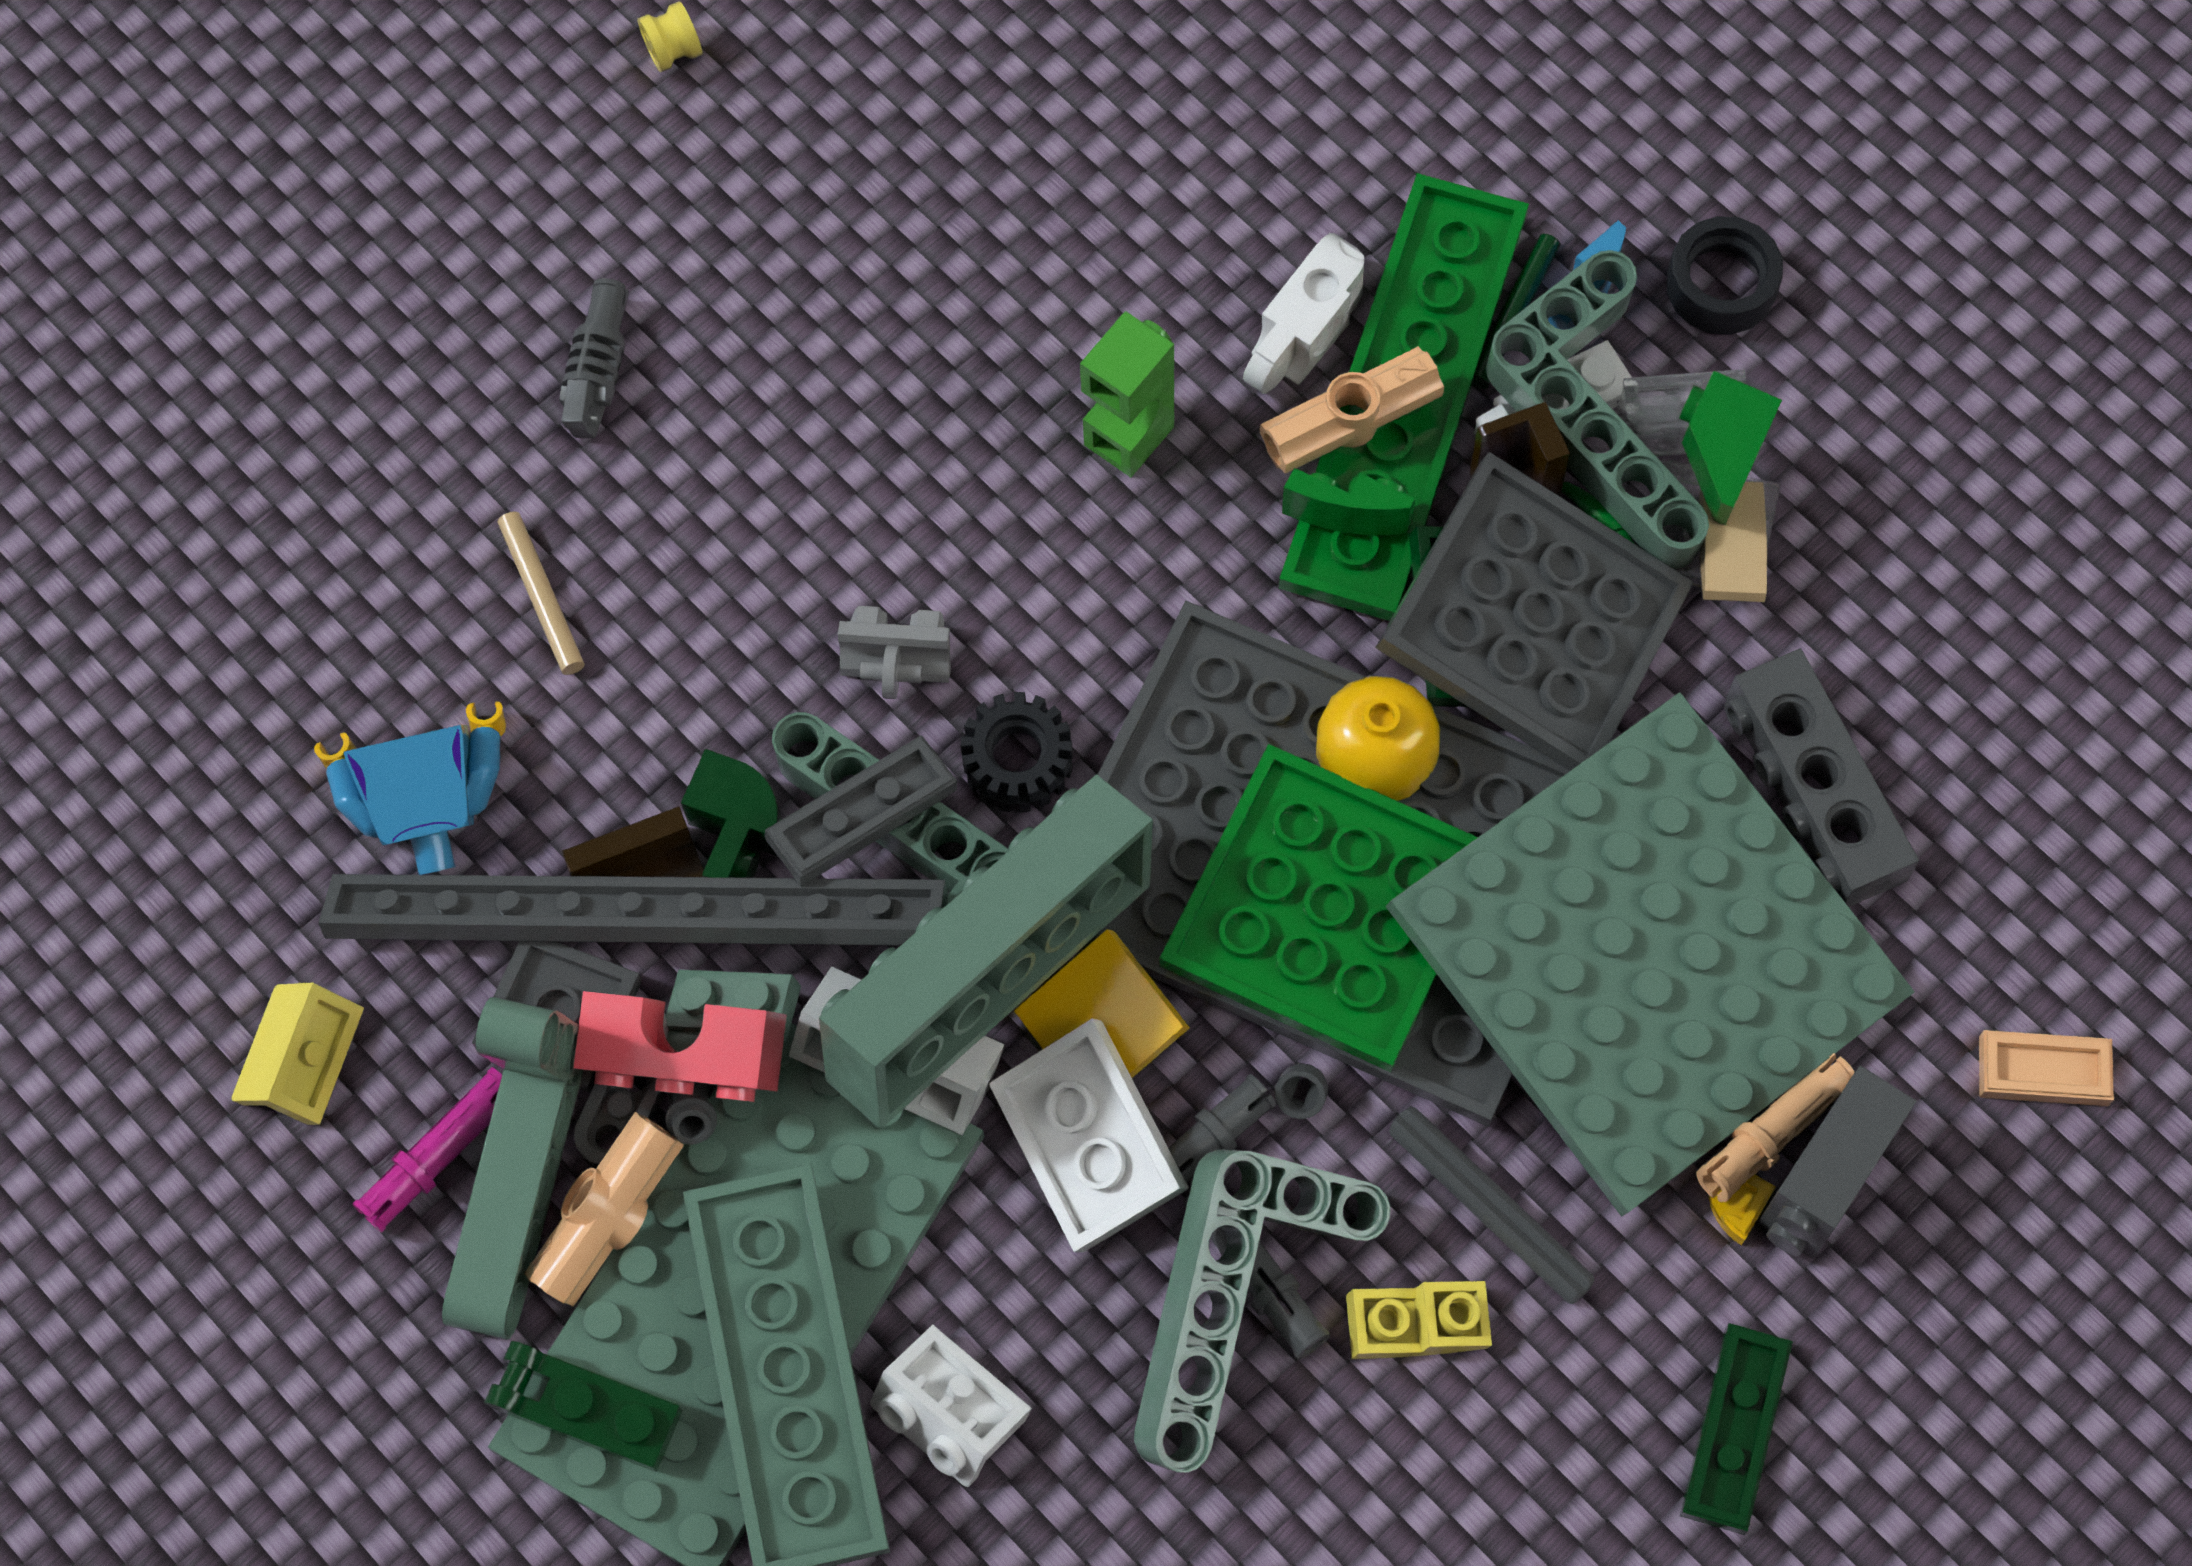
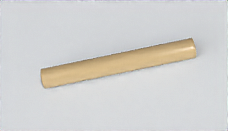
M519 512L506 513L498 519L497 523L561 672L564 675L577 673L584 668L585 663Z

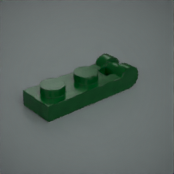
M510 1342L503 1361L508 1363V1366L500 1384L491 1385L484 1404L504 1414L654 1472L658 1471L683 1410L680 1405L554 1358L523 1343ZM532 1374L549 1380L540 1402L523 1395Z

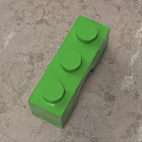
M1125 311L1081 361L1080 377L1081 392L1097 402L1083 418L1084 446L1131 478L1174 428V343H1172L1167 332L1158 324L1150 320L1141 322Z

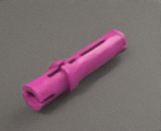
M491 1067L487 1074L406 1153L399 1150L391 1158L394 1165L359 1200L356 1199L352 1203L357 1211L366 1216L365 1219L379 1232L382 1233L386 1226L421 1191L428 1194L436 1186L433 1179L490 1124L502 1074L495 1068Z

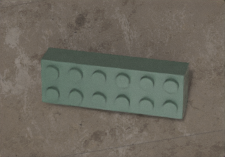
M1097 774L1079 790L1071 788L1065 792L1055 804L1052 813L1035 828L1027 827L1023 829L1013 839L1005 855L990 868L984 866L976 870L964 884L961 893L944 908L936 907L929 911L918 924L915 933L897 949L892 947L881 953L871 965L867 976L851 990L842 989L829 999L819 1017L826 1082L877 1127L882 1129L1150 887L1153 819Z

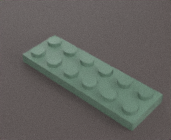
M811 1163L684 1191L685 1206L753 1566H834L890 1553Z

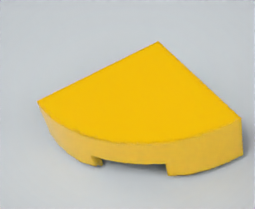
M1757 1175L1749 1178L1727 1202H1719L1717 1195L1714 1198L1708 1195L1710 1206L1717 1222L1726 1234L1741 1246L1776 1187Z

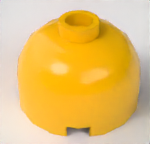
M1369 676L1348 683L1331 697L1318 722L1316 756L1320 767L1338 774L1342 778L1361 787L1369 788L1396 801L1408 798L1420 789V784L1429 777L1438 762L1440 727L1431 703L1416 687L1394 677Z

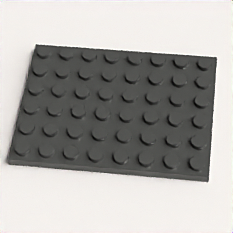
M1185 600L1098 773V776L1153 819L1150 887L1083 947L1086 948L1105 930H1113L1150 977L1489 1127L1513 1074L1439 976H1437L1390 1073L1159 966V958L1267 745H1273L1320 766L1316 756L1317 728L1331 697L1348 683L1366 678L1361 674ZM1432 706L1440 727L1438 762L1429 777L1420 784V789L1410 797L1398 802L1479 837L1563 777L1569 770L1533 747L1446 710Z

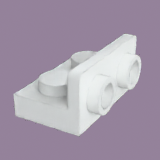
M934 1325L929 1327L883 1371L870 1401L872 1408L878 1412L882 1421L890 1429L904 1434L928 1455L932 1464L940 1472L953 1476L965 1487H969L978 1478L985 1461L1026 1421L1032 1409Z

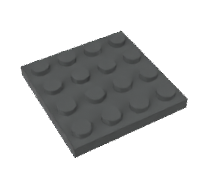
M1488 452L1478 465L1375 648L1571 771L1611 741L1684 602L1693 581Z

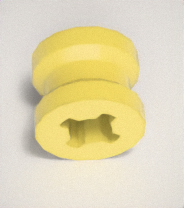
M680 1L669 5L667 12L663 15L653 17L647 14L638 18L637 22L641 35L658 71L663 72L670 69L674 60L683 56L694 59L702 55L701 44L693 23Z

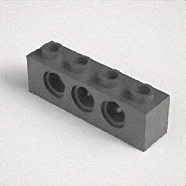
M1799 648L1736 675L1725 702V712L1728 721L1739 736L1746 735L1755 752L1753 762L1762 783L1767 788H1775L1784 805L1782 816L1787 829L1796 841L1803 840L1814 860V864L1847 906H1853L1908 882L1920 860L1802 649ZM1778 720L1789 721L1798 728L1800 735H1783L1775 729L1772 722ZM1808 772L1817 773L1826 779L1830 788L1823 790L1814 789L1804 782L1801 774ZM1836 825L1849 827L1856 833L1859 842L1844 843L1838 840L1833 835L1831 827Z

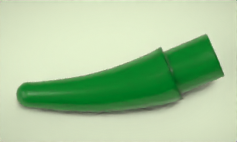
M1568 481L1563 482L1561 492L1571 499L1583 512L1635 544L1632 537L1592 494Z

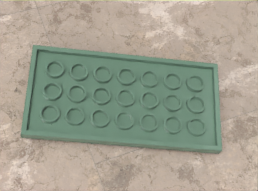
M792 1023L787 1042L783 1043L778 1091L756 1089L755 1102L716 1098L717 1087L709 1098V1102L713 1105L717 1114V1125L714 1133L707 1140L698 1144L690 1145L683 1143L684 1146L678 1156H676L666 1174L661 1178L646 1200L648 1203L647 1215L638 1233L624 1248L618 1251L612 1250L547 1355L680 1405L683 1411L658 1471L654 1472L509 1415L488 1446L496 1455L682 1566H725L746 1531L683 1192L811 1163L850 1355L852 1356L984 1139L983 1130L969 1123L963 1135H960L906 1109L900 1111L880 1129L826 1082L824 1072L789 1057L797 1028ZM533 1375L523 1395L540 1402L549 1380Z

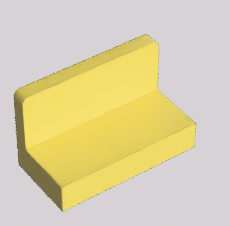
M315 983L276 985L232 1094V1101L243 1106L265 1105L304 1124L320 1125L364 1007Z

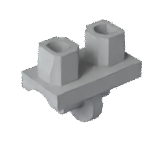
M858 606L853 613L851 621L839 622L837 635L840 646V676L860 677L863 680L882 681V697L884 699L897 698L899 682L921 683L922 681L949 683L951 672L950 628L944 627L943 614L940 611L918 610L916 613L911 614L910 625L888 624L887 613L882 611L880 607Z

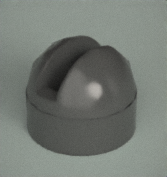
M1299 1063L1287 1068L1281 1074L1275 1087V1099L1279 1108L1288 1116L1297 1119H1306L1316 1115L1322 1109L1328 1095V1084L1322 1071L1313 1065ZM1301 1077L1311 1080L1305 1102L1293 1098Z

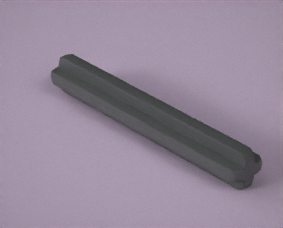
M1410 1106L1394 1119L1390 1126V1135L1567 1303H1576L1591 1289L1595 1281L1593 1274L1418 1109Z

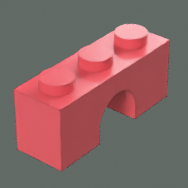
M583 991L573 1069L596 1071L594 1084L633 1088L634 1076L656 1078L655 1091L687 1095L694 1094L695 1083L717 1085L716 1098L755 1102L756 1089L778 1091L786 1014L766 1010L705 1004L703 1023L699 1036L691 1046L677 1052L668 1043L663 1030L666 1002L643 997Z

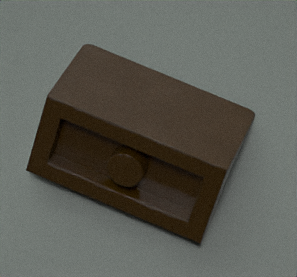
M1546 401L1487 422L1477 428L1470 478H1472L1482 459L1490 452L1556 495L1561 496L1570 452Z
M680 806L562 851L571 876L703 877L704 871Z

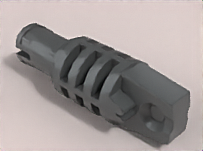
M600 278L594 281L585 323L579 325L572 338L573 344L568 355L569 359L565 368L566 374L562 380L559 401L564 406L561 421L575 438L596 437L605 407L611 405L615 393V385L619 376L618 371L622 363L621 356L626 345L620 328L629 290L625 289L626 286L623 283L614 279Z

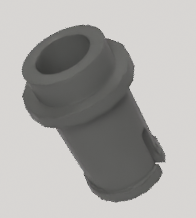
M695 1083L693 1095L668 1092L671 1106L666 1113V1128L669 1134L676 1137L680 1142L690 1145L707 1140L714 1133L717 1125L716 1111L709 1102L708 1085Z

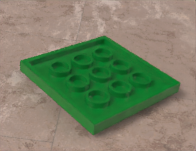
M1268 744L1159 958V966L1391 1073L1438 975L1385 906L1393 898L1478 837L1369 788L1361 787L1342 778L1338 774Z

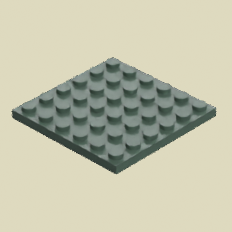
M1680 692L1393 898L1385 906L1621 1217L1637 1207L1733 1133L1743 1122L1750 1120L1829 1059V1056L1837 1053L1915 992Z

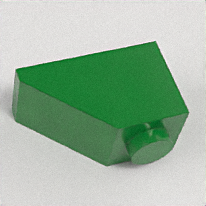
M1713 371L1705 390L1695 385L1693 386L1679 419L1689 423L1682 445L1713 520L1726 525L1782 399L1716 371Z

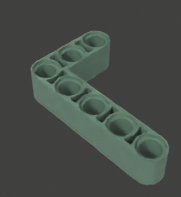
M1613 250L1600 251L1592 255L1497 331L1494 335L1486 366L1487 377L1516 412L1543 403L1544 401L1541 397L1547 394H1557L1564 397L1570 404L1569 407L1554 409L1548 406L1570 452L1567 464L1569 470L1644 551L1673 569L1683 568L1691 564L1700 551L1709 528L1708 515L1698 501L1567 361L1622 317L1627 311L1636 284V267L1630 258L1621 252ZM1597 280L1612 282L1617 286L1619 292L1615 294L1602 293L1595 288L1593 282ZM1557 314L1565 315L1572 319L1575 327L1566 330L1558 329L1550 324L1548 318ZM1507 351L1522 352L1528 357L1530 362L1526 365L1516 366L1507 362L1502 354ZM1588 437L1600 438L1607 443L1610 450L1606 453L1591 452L1585 448L1581 440ZM1626 481L1641 482L1648 488L1650 495L1642 498L1631 496L1625 491L1622 484ZM1674 524L1682 526L1688 531L1691 540L1687 542L1672 541L1664 533L1663 527Z
M795 712L781 719L773 730L772 744L782 775L814 799L835 788L843 777L856 775L879 761V759L824 721L809 713ZM801 741H810L817 744L815 751L805 757H794L788 754L790 748ZM940 801L915 816L909 823L895 828L876 840L878 844L930 880H945L947 891L949 892L947 905L961 893L964 884L976 870L984 866L990 868L1008 850L1007 847ZM948 842H956L966 848L961 856L953 860H943L934 854L938 847Z
M490 997L482 1010L476 1032V1051L480 1056L502 1067L504 1070L445 1293L442 1319L445 1326L505 1340L512 1337L518 1326L530 1282L524 1273L537 1255L584 1071L573 1069L579 1025L557 1010L497 997Z
M1217 1149L1207 1153L1199 1161L1193 1176L1135 1426L1134 1443L1138 1453L1145 1461L1175 1472H1190L1198 1469L1210 1454L1264 1220L1332 1238L1368 1241L1378 1237L1386 1229L1390 1219V1204L1386 1194L1380 1187L1370 1182L1252 1151ZM1232 1163H1235L1240 1169L1242 1181L1239 1190L1233 1196H1230L1224 1186V1175L1227 1168ZM1294 1178L1299 1185L1301 1193L1298 1205L1290 1211L1284 1201V1190L1286 1185ZM1353 1194L1359 1205V1214L1356 1221L1349 1226L1343 1216V1206L1346 1199ZM1220 1227L1225 1232L1227 1248L1224 1254L1215 1261L1209 1251V1239L1212 1233ZM1206 1292L1212 1302V1312L1209 1319L1204 1324L1199 1325L1194 1316V1304L1197 1298ZM1192 1357L1197 1366V1377L1190 1388L1183 1390L1178 1379L1181 1365L1188 1358ZM1178 1423L1182 1430V1442L1179 1449L1174 1454L1168 1456L1163 1446V1437L1166 1430L1172 1424Z

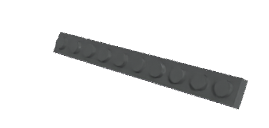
M332 874L318 924L325 939L902 945L915 933L918 924L929 911L936 907L944 908L947 905L949 895L945 880L814 878L800 886L795 878Z

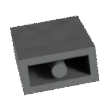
M1859 1065L1757 1223L1768 1230L1766 1234L1768 1239L1778 1248L1791 1255L1800 1256L1801 1253H1804L1811 1259H1814L1839 1224L1917 1101Z

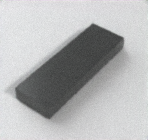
M920 735L765 830V840L798 884L803 886L956 792L957 780L924 737Z

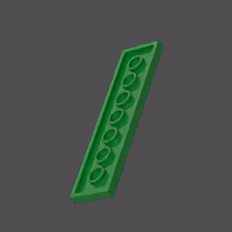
M1419 173L1416 174L1349 372L1363 374L1419 346L1422 351L1429 353L1438 368L1440 379L1444 385L1443 396L1377 428L1373 438L1364 445L1354 448L1341 446L1322 455L1315 472L1331 477L1339 483L1342 490L1349 493L1360 473L1375 480L1377 478H1385L1396 482L1406 490L1408 495L1416 498L1412 525L1407 534L1361 535L1325 529L1299 520L1279 578V589L1390 621L1402 601L1412 570L1409 535L1416 526H1426L1474 380V374L1527 217L1528 203ZM1346 405L1340 408L1343 413L1348 415H1358L1365 412L1356 405Z

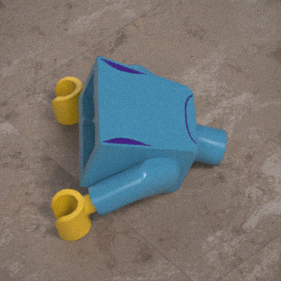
M498 701L495 702L496 713L493 717L486 720L477 718L475 703L467 705L466 714L471 731L470 738L467 725H457L361 748H356L348 735L343 732L340 733L343 739V746L339 752L333 755H329L321 742L317 743L314 746V752L327 769L326 774L335 807L362 834L371 838H379L382 845L411 839L419 875L456 867L447 831L474 825V816L481 813L487 807L500 770V737L506 730L502 704Z

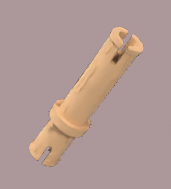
M1833 1053L1829 1056V1059L1782 1094L1752 1123L1743 1122L1732 1133V1138L1734 1139L1696 1172L1700 1185L1712 1198L1717 1195L1719 1202H1727L1759 1170L1767 1171L1780 1159L1778 1153L1784 1149L1783 1147L1795 1136L1797 1137L1840 1096L1855 1073L1850 1064L1841 1056L1836 1060V1055Z

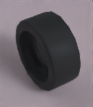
M1716 216L1697 222L1680 236L1672 252L1667 271V294L1674 310L1689 325L1710 334L1726 335L1752 329L1768 316L1783 279V258L1775 240L1759 225L1740 217ZM1712 251L1731 252L1745 258L1756 269L1759 275V284L1751 296L1738 300H1719L1705 294L1692 282L1690 267L1694 259L1699 255Z

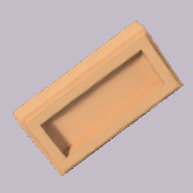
M1983 1030L1979 1036V1097L2109 1106L2114 1101L2112 1039Z

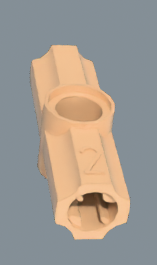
M1418 346L1363 374L1348 372L1339 375L1331 381L1327 392L1260 424V434L1273 463L1286 474L1294 468H1298L1341 446L1354 448L1366 444L1373 438L1377 428L1442 397L1444 385L1440 379L1438 368L1429 353L1422 351ZM1346 405H1356L1365 412L1358 415H1348L1343 413L1340 408Z
M635 1112L596 1169L591 1167L585 1170L572 1184L562 1203V1219L525 1271L526 1277L548 1295L563 1304L566 1303L574 1307L613 1249L618 1251L624 1248L638 1233L647 1215L648 1203L646 1200L661 1178L666 1174L684 1144L673 1135L671 1136L662 1126L646 1116Z

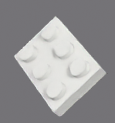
M1090 1019L988 1083L1074 1252L1089 1250L1189 1189L1102 1020Z

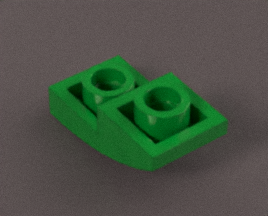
M1294 468L1283 488L1282 514L1318 527L1344 533L1361 535L1407 534L1412 525L1416 498L1408 495L1406 490L1396 482L1385 478H1377L1375 480L1360 473L1349 493L1342 490L1339 483L1327 475L1321 473L1307 474Z

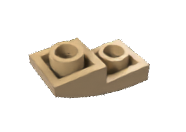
M1763 482L1744 483L1726 525L1713 520L1704 495L1700 490V505L1708 515L1709 521L1708 532L1700 551L1703 599L1765 602L1767 594V533Z

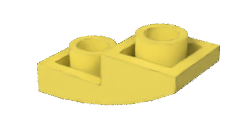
M1485 1281L1423 1282L1416 1288L1352 1289L1346 1294L1352 1359L1447 1354L1488 1349L1492 1346Z

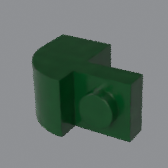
M705 749L681 801L688 825L719 835L702 876L708 878H754L760 860V853L756 852V849L777 856L765 840V830L782 820L773 790L766 779L750 765Z

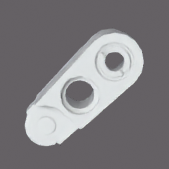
M1329 233L1323 237L1262 313L1261 335L1251 353L1253 356L1244 371V382L1262 394H1266L1275 388L1284 376L1297 385L1301 384L1348 327L1349 315L1357 307L1363 294L1364 255L1358 248L1335 233Z

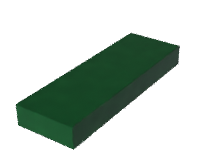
M1728 1323L1726 1326L1680 1517L1741 1535H1745L1748 1532L1793 1341Z

